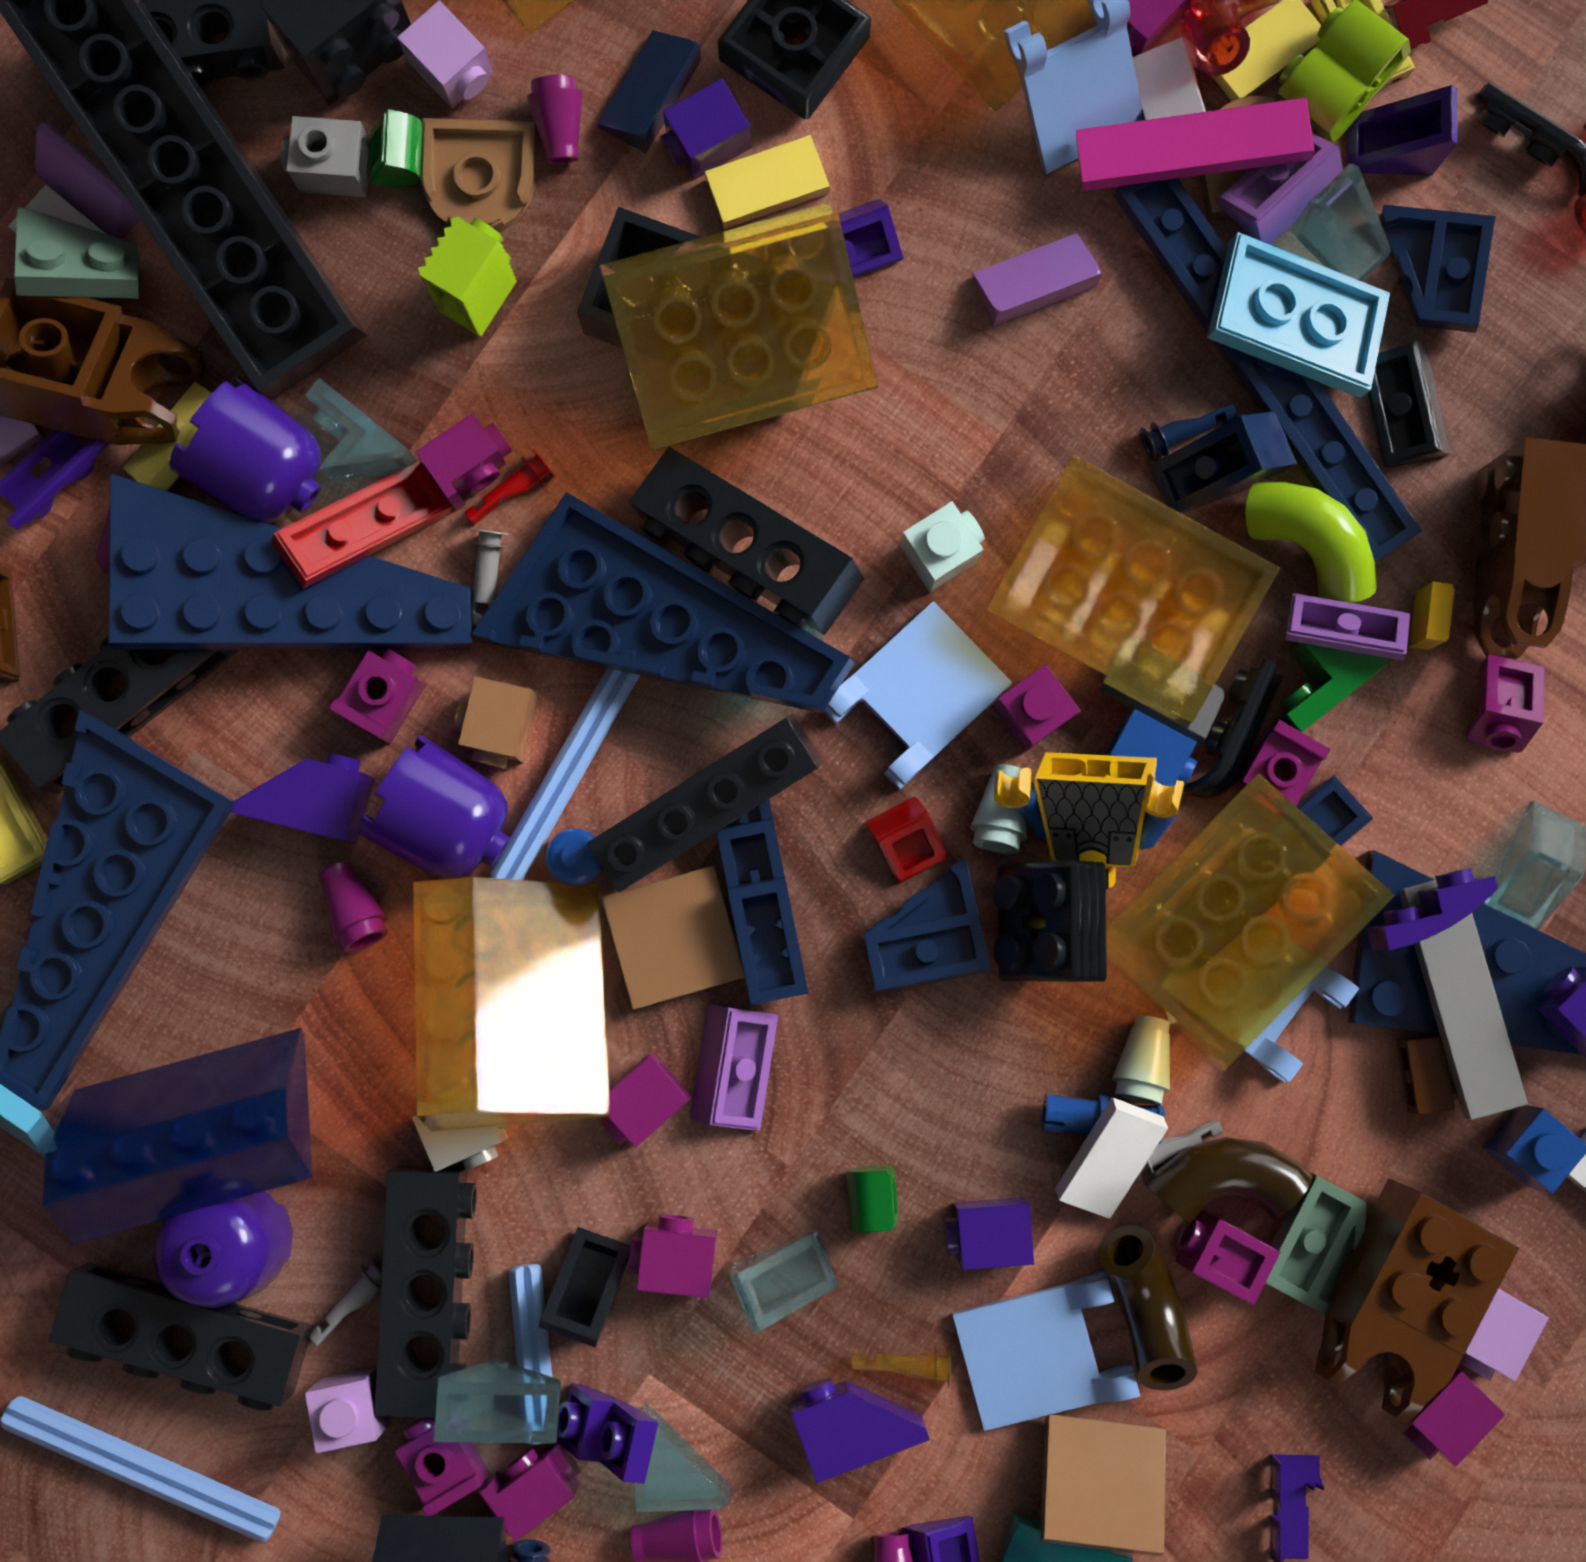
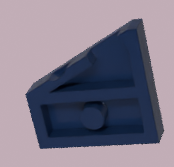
M1383 205L1380 223L1417 326L1476 333L1480 322L1496 216Z
M967 860L955 863L946 874L924 891L921 889L903 904V907L893 915L885 917L864 933V942L875 995L990 972V961Z

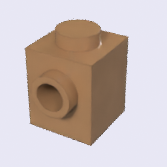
M474 676L469 701H460L454 719L453 732L460 735L458 745L467 751L473 752L471 761L477 764L506 769L507 760L523 763L538 695L529 688Z

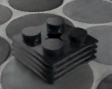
M748 0L718 39L719 60L801 118L809 119L870 38L871 17L847 0ZM798 34L804 35V43L790 45L785 43V36L794 39Z
M1071 860L1000 865L998 868V879L993 888V898L998 907V938L994 944L993 952L995 962L999 966L1000 980L1104 982L1107 978L1106 870L1104 862Z

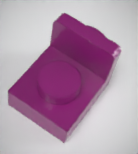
M1488 654L1479 667L1478 712L1466 730V740L1471 743L1487 746L1496 751L1522 752L1544 721L1545 667Z
M1201 1210L1196 1219L1190 1224L1187 1222L1183 1227L1177 1241L1179 1253L1175 1261L1196 1275L1254 1305L1281 1252L1220 1218Z

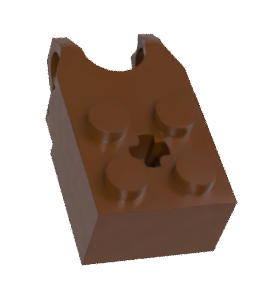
M6 278L0 291V416L91 439H101L104 442L116 445L176 442L180 433L177 428V414L161 406L144 393L154 386L165 383L180 384L201 380L206 370L203 352L189 343L174 337L151 321L124 315L121 306L86 297L16 295L15 279ZM165 354L179 356L189 365H181ZM143 417L153 419L163 427L152 425L146 422Z
M1525 437L1487 464L1479 473L1475 497L1478 503H1482L1481 521L1473 531L1470 554L1473 559H1477L1474 594L1475 635L1485 656L1490 654L1513 660L1519 659L1529 646L1547 647L1562 629L1571 593L1573 569L1586 563V444ZM1544 609L1547 614L1548 624L1546 630L1541 635H1536L1538 621ZM1499 616L1507 635L1514 645L1512 648L1498 646L1490 636L1491 623Z
M1388 1178L1366 1220L1365 1231L1355 1250L1351 1249L1334 1281L1339 1287L1325 1312L1322 1343L1317 1356L1315 1372L1339 1387L1353 1373L1360 1370L1368 1359L1378 1353H1386L1388 1368L1384 1378L1385 1390L1382 1409L1407 1424L1421 1412L1427 1402L1451 1381L1519 1247L1426 1194ZM1342 1349V1357L1334 1366L1336 1355ZM1412 1383L1409 1396L1401 1404V1396L1404 1389Z

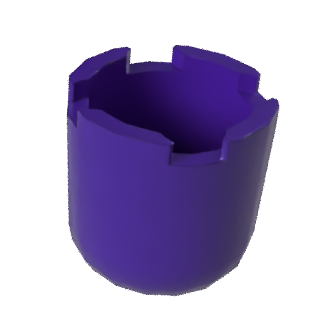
M241 377L236 378L233 386L225 381L204 401L190 419V423L199 429L190 441L187 449L177 443L172 450L169 465L173 472L234 513L246 516L252 520H259L268 524L283 519L293 509L302 514L314 502L321 490V485L314 481L321 467V450L317 439L308 429Z
M420 734L414 744L416 746L415 751L407 746L376 790L375 795L385 801L375 819L367 814L363 815L357 832L369 841L436 878L444 881H459L470 876L482 862L492 867L504 851L510 840L509 836L501 832L508 817L507 801L502 790L492 781Z
M227 1180L206 1187L185 1198L167 1213L156 1233L153 1261L158 1279L173 1297L193 1307L220 1308L241 1301L261 1292L277 1278L284 1263L288 1261L291 1255L293 1230L286 1208L282 1204H278L268 1192L260 1189L259 1185L254 1182ZM194 1249L198 1253L197 1260H195L193 1255ZM211 1257L209 1264L204 1265L206 1258Z

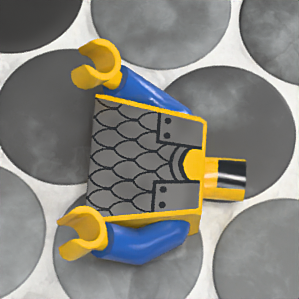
M1045 752L1034 778V783L1031 781L1032 771L1029 767L1021 768L1019 777H1008L1003 774L1002 770H997L995 774L994 801L1002 807L1016 808L1041 841L1048 843L1050 856L1054 861L1104 862L1106 889H1109L1116 883V867L1130 868L1135 866L1140 850L1153 848L1176 819L1184 781L1177 780L1175 786H1164L1155 781L1157 758Z

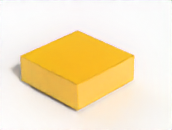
M1433 581L1416 591L1409 641L1410 648L1430 650L1449 640L1455 592L1453 584Z

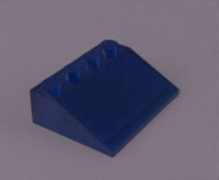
M298 1028L74 1090L45 1152L42 1203L44 1208L75 1244L313 1178L305 1034L302 1029Z

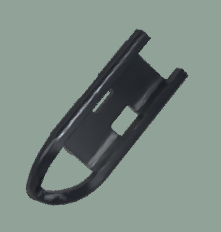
M1490 81L1487 85H1484L1476 96L1485 102L1476 121L1501 137H1505L1510 128L1523 135L1529 141L1523 150L1548 167L1552 168L1557 159L1565 153L1577 169L1579 177L1578 195L1581 198L1585 197L1586 144L1574 134Z
M1263 659L1259 669L1251 668L1250 671L1240 669L1229 691V701L1238 704L1232 719L1228 720L1227 724L1218 721L1214 725L1206 744V753L1217 757L1219 760L1206 775L1198 780L1186 783L1183 788L1184 793L1202 798H1210L1228 790L1239 778L1283 678L1282 675L1274 673L1277 666L1275 662Z

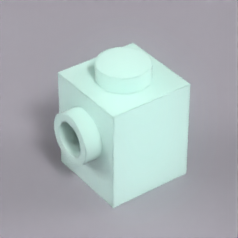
M953 501L903 531L899 546L931 593L978 563L984 551L980 542L984 541L985 537L973 515L967 510L960 514Z

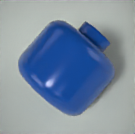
M568 828L559 832L550 841L546 850V864L550 873L559 882L570 886H585L594 882L602 873L601 865L587 845V842L594 839L595 836L591 832L580 828Z

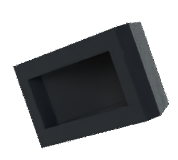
M578 1227L538 1327L596 1348L605 1329L627 1266L631 1245Z

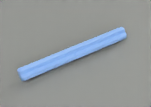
M608 668L605 670L512 833L508 844L492 868L489 879L493 883L510 892H515L519 889L640 675Z
M17 1396L15 1399H12L2 1415L0 1426L10 1433L258 1542H266L273 1535L279 1522L281 1512L274 1506L23 1396Z

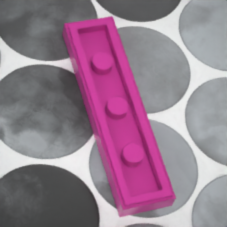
M1307 98L1076 130V146L1082 191L1312 160L1314 154Z

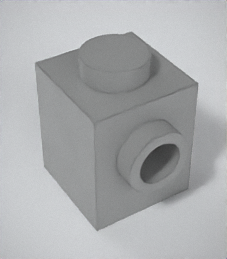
M292 116L290 137L284 136L281 143V165L283 171L289 174L299 192L367 198L370 139L361 121Z
M486 1085L412 1117L435 1172L461 1160L467 1171L498 1157L495 1145L509 1139L505 1127L512 1124L502 1097L498 1092L490 1095Z

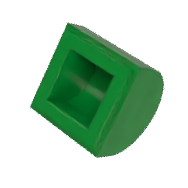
M390 109L383 113L371 129L368 175L370 183L388 187H409L420 182L423 123L420 119L413 115Z
M892 1164L847 1169L846 1181L850 1231H892L899 1222L895 1167L892 1168Z

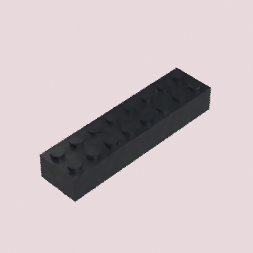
M0 0V13L258 392L271 398L277 397L367 336L142 0Z

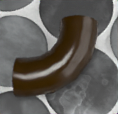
M1223 1137L1186 1147L1157 1169L1145 1185L1190 1224L1201 1210L1214 1200L1228 1196L1246 1198L1261 1207L1272 1218H1279L1299 1202L1309 1188L1313 1177L1299 1162L1265 1142Z
M1136 1225L1116 1228L1103 1238L1098 1248V1260L1116 1293L1131 1339L1138 1380L1144 1387L1153 1390L1167 1391L1186 1386L1195 1379L1198 1372L1187 1321L1168 1266L1151 1233L1145 1228Z

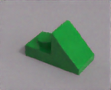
M1299 643L1290 649V653L1317 687L1315 688L1308 680L1281 701L1287 708V711L1275 719L1274 722L1281 720L1298 731L1303 732L1392 660L1385 657Z

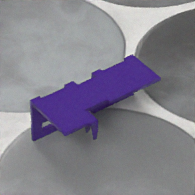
M1271 1454L1273 1487H1270V1497L1276 1502V1515H1270V1524L1272 1525L1270 1557L1274 1562H1283V1558L1309 1559V1507L1306 1506V1485L1312 1490L1315 1487L1324 1490L1322 1478H1320V1456Z

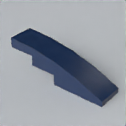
M768 799L716 832L751 1005L808 994L770 801Z

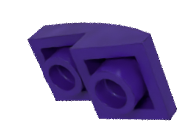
M1471 868L1435 876L1436 888L1418 891L1424 915L1421 914L1419 905L1400 908L1383 913L1385 924L1367 928L1372 951H1391L1412 945L1450 928L1470 915L1498 889L1496 877L1474 878Z
M571 1383L567 1401L561 1404L557 1414V1442L561 1443L578 1460L602 1463L622 1482L645 1484L659 1422L613 1396L582 1384Z

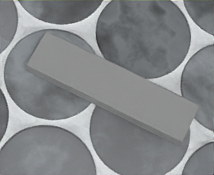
M1436 880L1399 889L1403 908L1419 905L1421 914L1424 915L1418 891L1436 888ZM1471 913L1450 928L1430 938L1414 943L1464 1118L1470 1120L1528 1105L1476 924Z

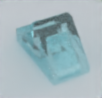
M320 378L304 395L318 411L312 419L331 436L340 441L320 466L331 480L394 474L417 462L408 448Z

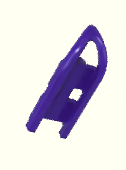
M54 429L0 480V498L5 496L16 509L6 519L7 522L16 530H19L25 523L30 524L33 520L46 516L53 506V497L68 483L72 484L75 481L86 478L95 466V457L110 443L104 442L101 439H92L84 446L74 434ZM46 456L52 462V466L37 479L30 470Z

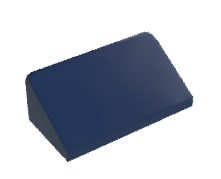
M652 30L597 123L598 128L646 154L664 124L663 110L676 104L701 62L700 45L690 39Z

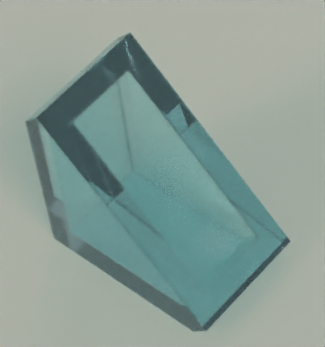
M1351 163L1309 201L1290 229V232L1325 267L1361 282L1392 253L1360 169L1357 165Z
M1531 801L1495 876L1498 889L1484 904L1539 930L1585 876L1586 826L1536 801Z
M817 1231L804 1234L732 1263L730 1273L752 1333L764 1330L838 1287Z
M499 1359L490 1360L438 1377L434 1442L556 1443L561 1388L560 1379Z
M646 1403L640 1411L659 1423L645 1484L635 1483L636 1512L722 1510L730 1501L732 1485Z

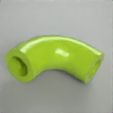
M1256 482L1251 486L1245 510L1246 526L1250 537L1255 540L1294 542L1304 548L1313 560L1319 598L1354 603L1370 598L1376 593L1375 561L1366 531L1345 505L1313 487L1287 482Z

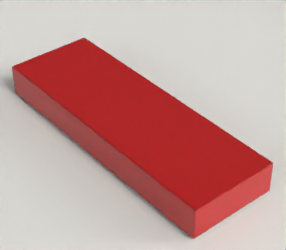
M420 460L274 532L271 542L302 588L305 589L449 515L453 506Z

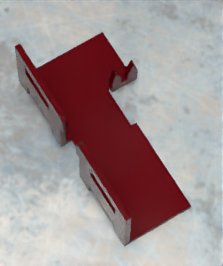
M1391 0L1384 3L1383 6L1385 9L1393 8L1399 32L1409 39L1410 48H1413L1422 43L1427 44L1431 42L1427 26L1443 19L1446 22L1487 4L1488 0Z

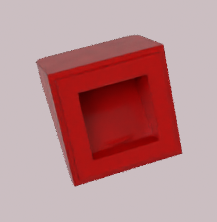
M912 797L866 822L897 884L949 858L928 811L916 797Z

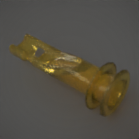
M936 1348L934 1349L933 1356L876 1354L875 1361H864V1353H852V1370L891 1371L912 1379L933 1380L934 1388H936V1380L946 1381L947 1388H949L951 1374L950 1350H947V1357L937 1356Z

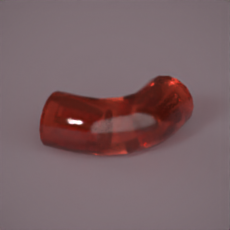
M1189 0L1182 15L1181 28L1188 52L1198 68L1206 75L1211 76L1224 75L1236 69L1245 60L1250 49V37L1241 20L1257 10L1282 0Z

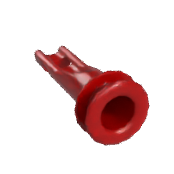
M531 449L535 454L534 457L527 462L522 456L525 464L482 498L485 502L482 507L476 510L474 506H471L464 512L474 525L500 504L522 495L539 481L543 486H546L542 479L549 473L555 478L552 470L534 449Z

